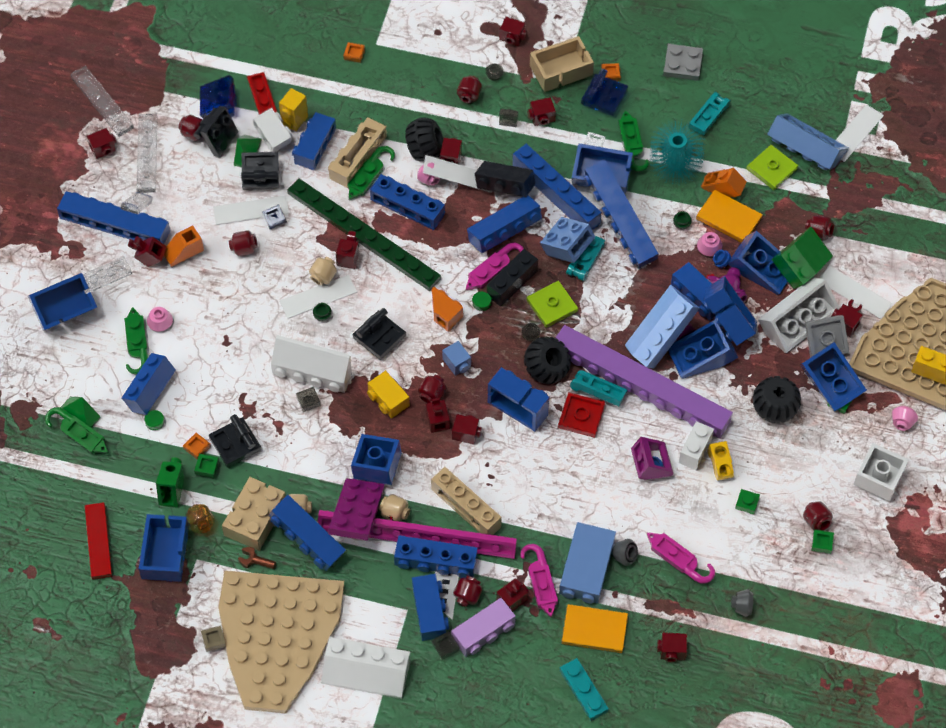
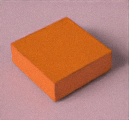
M348 42L343 55L344 60L361 63L365 45Z
M619 63L601 64L603 82L621 80Z
M195 433L183 445V449L197 460L199 454H204L211 447V444L198 433Z

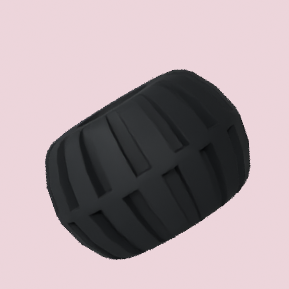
M418 118L412 121L407 126L405 133L407 147L411 156L417 161H425V155L435 158L440 157L444 139L437 122L430 118Z
M554 337L535 339L527 347L524 355V365L527 366L528 374L530 373L534 380H538V382L543 384H552L562 380L568 373L571 365V357L567 353L569 352L568 348H565V344Z
M780 376L765 378V380H762L757 385L753 393L755 411L768 422L784 423L789 421L800 409V391L796 384L789 381L788 378L783 377L782 379Z

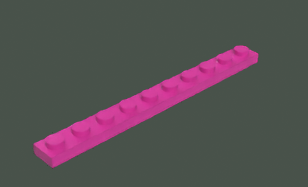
M320 510L318 524L329 532L334 512ZM375 518L369 538L397 542L398 535L472 546L478 547V554L512 559L515 558L517 543L516 538Z

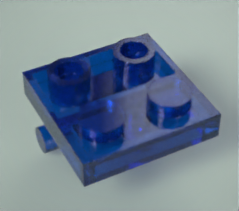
M601 69L599 74L594 75L581 99V104L614 116L628 91V85L605 77L608 72L606 69Z
M231 75L200 86V116L202 118L206 115L208 116L213 108L218 109L219 106L226 107L231 117L235 116L237 95L235 94L234 78Z

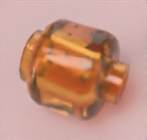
M195 504L186 513L188 524L195 533H206L215 523V518L210 509L204 504Z

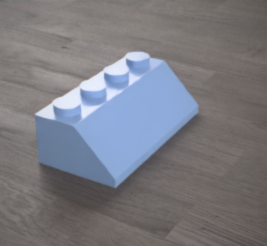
M670 285L625 344L626 348L644 366L654 369L700 308Z

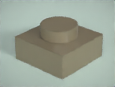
M221 625L201 631L206 652L226 647Z

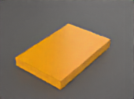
M714 190L696 215V219L742 243L744 238L753 232L762 219L763 214Z
M568 604L562 644L622 653L628 613Z

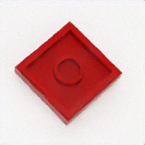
M568 392L558 428L595 438L606 402Z

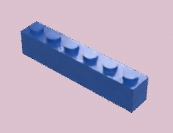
M525 144L513 153L512 166L532 169L534 171L535 187L567 217L589 224L592 230L601 224L602 212L529 145Z
M604 159L585 169V182L594 189L593 195L596 201L602 203L603 207L601 209L605 217L611 219L612 223L610 225L614 233H619L621 237L619 241L622 247L628 249L630 253L628 257L633 265L636 264L639 269L658 259L659 253L606 160Z
M66 191L57 207L59 218L126 239L134 240L137 236L142 240L154 237L165 244L170 233L169 222L163 218L152 217L143 212H135L126 207H118L110 202H101L93 197H84L76 192Z

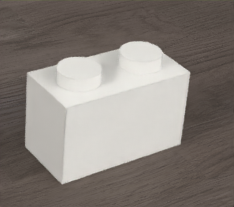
M272 108L253 118V125L270 151L277 152L291 143L292 133L287 126L284 127L280 114L274 112Z
M696 421L680 452L678 463L697 470L712 440L714 429Z

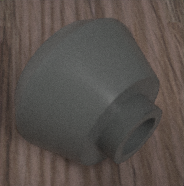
M625 539L613 546L612 554L616 561L624 566H630L637 559L638 547L632 539Z
M749 589L736 592V596L731 598V608H734L736 613L744 617L751 615L753 592Z

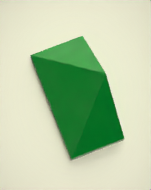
M248 135L239 137L236 144L234 166L242 167L241 153L258 152L262 138Z
M70 396L60 407L91 428L100 419V415L83 397Z

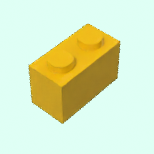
M292 88L279 102L281 122L284 127L287 126L289 129L297 132L308 118L306 95Z
M921 346L911 372L946 385V354Z
M386 370L367 383L369 398L372 401L375 400L379 404L382 413L388 414L391 419L410 406L409 396Z

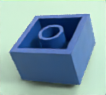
M361 434L351 463L353 478L392 485L402 454L400 441Z

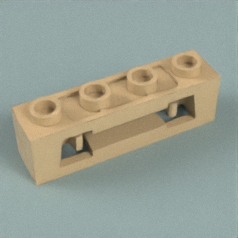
M368 117L364 123H360L357 132L350 136L345 148H342L335 161L329 164V179L348 188V183L366 159H369L387 137L386 126Z
M446 467L431 479V490L479 533L493 535L501 528L502 517Z

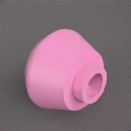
M429 163L427 166L434 168V163ZM422 165L418 170L417 179L426 185H436L440 178L424 174V165Z
M708 232L699 238L697 248L705 256H714L718 250H722V241L717 234Z
M163 307L153 308L147 317L149 328L158 332L167 330L173 322L171 313Z
M898 406L892 411L893 424L898 430H909L918 421V415L910 407Z

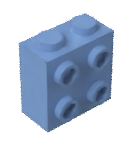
M561 217L540 244L547 256L575 263L593 241L595 235L589 224Z

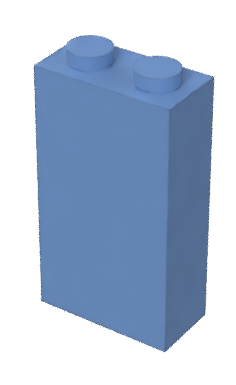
M577 522L562 575L559 594L569 599H582V601L590 604L599 602L615 542L616 531Z

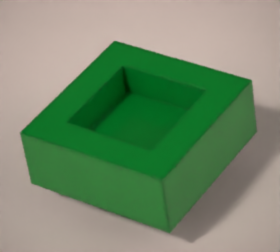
M199 454L194 470L195 474L214 478L219 458Z
M741 489L735 509L754 515L760 494Z
M814 530L811 551L831 554L834 533Z

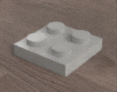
M668 44L663 76L698 81L703 48Z
M843 315L805 322L810 358L833 342H835L842 354L849 353Z

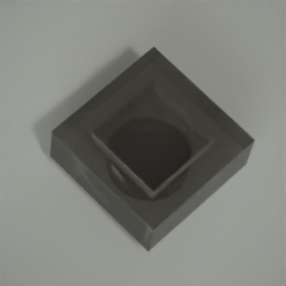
M500 109L499 125L517 128L518 111Z
M314 387L296 393V398L302 412L321 406Z
M450 631L432 640V645L441 660L460 651V647Z

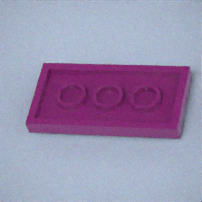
M346 478L328 534L368 541L384 492V484Z

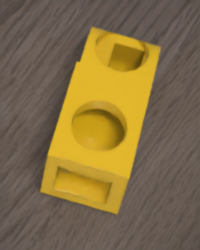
M727 441L709 444L707 452L717 481L733 478L734 472Z

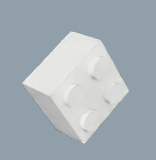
M872 443L853 485L890 501L909 459Z

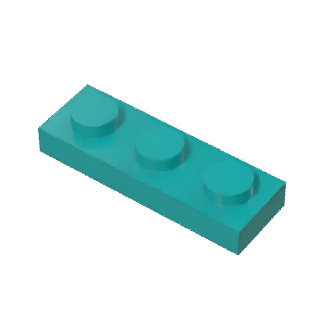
M578 658L559 667V671L590 721L609 711V708Z

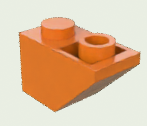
M735 168L723 169L707 173L701 188L711 193L716 190L731 198L741 195L747 181Z
M193 225L176 233L167 245L164 257L171 267L204 251L202 238Z
M433 287L432 305L434 322L449 332L463 318V307L457 300H452L448 297L446 292Z

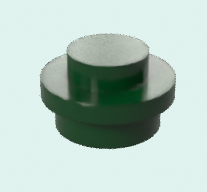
M685 211L678 212L673 218V224L679 229L688 228L692 222L691 216Z
M318 303L313 308V316L318 321H326L332 315V310L326 303Z

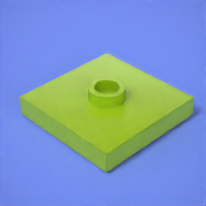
M770 145L747 165V170L771 189L775 190L798 169L799 165L773 145Z
M559 280L526 297L527 302L546 328L578 312V307Z

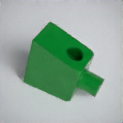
M173 457L170 459V462H162L156 480L159 506L175 508L179 506L184 483L183 465L179 458Z

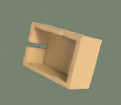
M579 36L530 53V67L544 92L558 88L560 83L563 86L593 75L594 62Z
M249 477L232 507L233 512H229L222 524L224 536L260 551L274 526L268 515L286 497L285 491L270 485L266 488V483Z

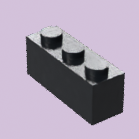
M483 161L475 172L476 186L479 189L527 197L535 186L534 171L532 169Z
M523 249L487 284V293L491 296V300L501 307L538 271V259Z

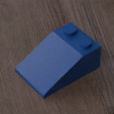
M757 231L744 238L728 263L731 267L738 268L741 276L777 295L780 294L788 282L771 260L780 251Z
M715 320L673 343L668 351L682 379L723 367L738 358L731 341L725 334L726 330L723 326L720 327Z
M835 342L800 364L834 412L867 391Z

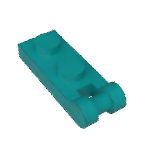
M714 92L689 122V127L691 126L692 130L695 128L696 132H700L704 136L722 112L728 108L731 100L722 98L719 93Z
M595 236L575 263H571L568 266L566 274L577 276L579 280L584 281L603 249L605 240Z
M582 370L577 372L575 379L570 383V387L574 391L581 390L618 407L627 393V389Z

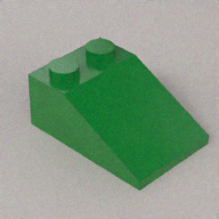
M809 227L771 260L792 288L795 289L804 285L815 276L833 255L813 228Z

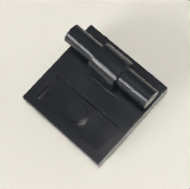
M219 106L218 109L213 108L208 116L206 115L202 119L194 136L197 139L203 136L213 156L220 158L239 131L226 107Z
M278 152L241 153L242 190L279 189Z
M385 308L371 315L352 334L353 339L379 360L406 337V331L386 316L388 311Z
M236 414L230 417L232 423L208 434L210 441L227 468L262 450L244 418L239 419Z

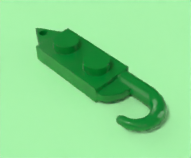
M625 110L621 120H618L624 151L633 153L631 169L634 171H644L649 166L648 159H646L643 166H638L634 162V157L641 155L643 151L637 119L633 118Z
M378 147L369 159H366L348 183L349 200L358 196H364L381 174L383 163L378 158L383 152H389L391 154L390 160H394L395 152L391 147Z
M132 307L127 318H124L127 350L129 356L140 358L141 366L138 369H132L129 364H126V369L129 373L137 375L146 362L148 353L144 317Z
M54 407L46 413L45 422L49 427H52L50 417L53 414H58L64 418L61 423V430L65 435L92 454H108L104 442L105 438L65 409Z

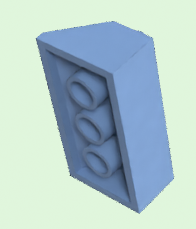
M788 113L777 115L767 134L772 137L771 140L775 143L787 145L788 150L803 154L802 157L804 159L817 162L818 167L824 170L835 168L849 149V147Z

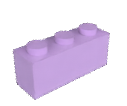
M500 598L451 631V639L465 657L470 654L474 655L486 643L494 642L502 632H509L514 627L516 616L503 599Z

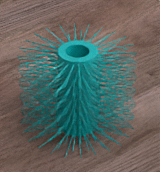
M681 126L679 133H677L675 127L670 132V135L667 132L666 134L669 137L656 131V134L662 135L664 138H658V136H653V138L661 139L664 142L652 140V142L662 145L658 146L656 144L655 146L654 144L651 149L653 148L652 155H649L653 156L652 158L655 162L664 161L660 164L666 165L660 168L662 169L665 166L667 167L666 169L669 168L665 174L667 175L668 173L672 176L671 173H673V180L675 171L676 176L677 173L680 176L682 172L688 176L686 174L688 171L686 167L698 173V170L690 167L692 165L697 168L698 165H693L690 162H700L701 164L704 162L703 158H701L704 156H701V154H703L702 149H705L702 148L703 146L697 148L694 145H705V143L701 144L698 141L695 144V138L690 140L692 138L690 134L693 132L691 131L686 135L689 131L687 130L683 134ZM658 156H659V158L662 157V159L656 160V159H654V157H655V158H656V157L658 158ZM696 158V159L698 160V158H699V160H700V158H701L702 161H694V159ZM657 163V164H650V166L653 165V167H654V166L656 165V167H657V165H660V164H658V163Z

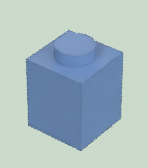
M459 341L442 350L443 361L455 376L459 373H465L471 367V356Z

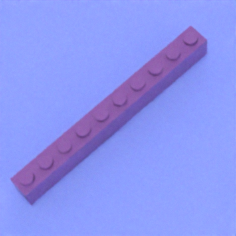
M566 325L562 327L556 336L559 341L565 344L564 347L568 348L569 352L567 353L568 355L570 354L573 364L582 366L590 373L597 374L606 381L627 389V392L637 395L643 401L651 402L660 410L670 412L675 418L687 421L691 426H694L697 421L713 428V437L720 439L731 422L732 411Z

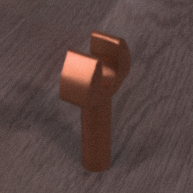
M242 548V553L250 556L248 559L238 557L239 563L244 568L248 569L252 564H258L275 569L276 562L257 556L255 548Z

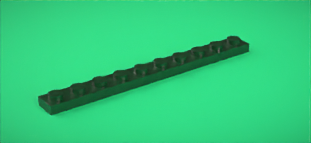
M300 178L287 189L288 195L348 235L349 231L356 232L355 237H357L356 241L429 292L441 280L439 273Z

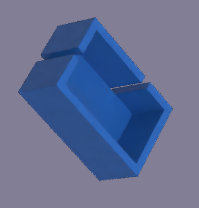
M578 143L572 173V184L588 187L584 176H586L585 169L605 159L624 194H626L633 153Z
M82 273L28 295L43 331L60 324V319L62 322H65L97 308L91 292L86 294L84 292L89 287Z
M725 276L706 288L704 306L709 312L715 313V321L720 327H724L726 330L725 334L731 342L734 341L736 345H739L756 334L757 320Z
M501 367L488 383V403L534 432L547 418L549 412V396L543 390L533 389L528 381L516 377L512 371Z
M147 514L139 562L141 579L182 582L183 561L185 560L189 532L187 517L169 516L170 528H167L165 515Z

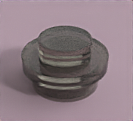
M490 64L486 68V75L490 80H499L503 75V68L499 64Z
M528 323L522 328V337L525 340L534 341L540 337L541 331L536 324Z

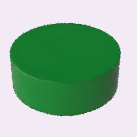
M483 291L475 293L472 298L473 307L479 311L487 310L491 306V296Z
M158 410L149 411L144 417L146 427L150 430L162 428L164 425L163 414Z

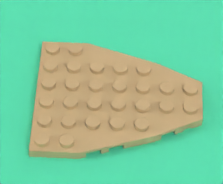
M929 278L922 286L915 288L910 295L901 298L885 313L879 322L873 325L870 331L862 335L849 362L854 372L946 410V385L911 372L921 346L946 354V283Z
M224 570L218 609L230 670L245 710L286 713L292 701L300 694L301 688L312 677L323 655L329 637H331L335 627L340 622L344 581Z

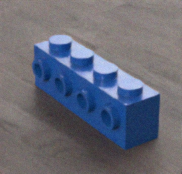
M381 174L370 189L371 201L432 230H435L445 215V204L440 200L433 199L421 191L418 192L406 184H401L392 177H386Z
M529 195L516 200L467 228L469 242L479 252H486L541 220L540 205Z
M289 495L268 515L270 521L276 527L280 526L285 531L286 537L291 541H295L305 555L309 554L314 559L315 565L320 569L327 571L346 551Z
M398 535L394 565L402 569L415 568L422 572L435 571L441 575L455 574L461 578H466V576L474 577L478 547Z

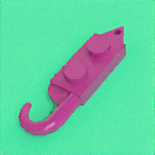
M510 243L497 253L495 252L468 274L469 279L466 290L484 288L510 263L507 254L513 249L521 252L524 249L523 246L518 243Z
M647 532L651 550L682 573L684 572L698 583L706 584L713 580L715 569L711 564H707L710 574L705 577L694 571L697 566V558L694 554L664 532L663 534Z
M528 544L522 548L520 555L524 559L525 553L528 550L536 552L538 561L533 562L529 566L528 573L538 609L541 608L549 617H552L555 605L558 604V599L549 566L547 565L543 549L536 544Z

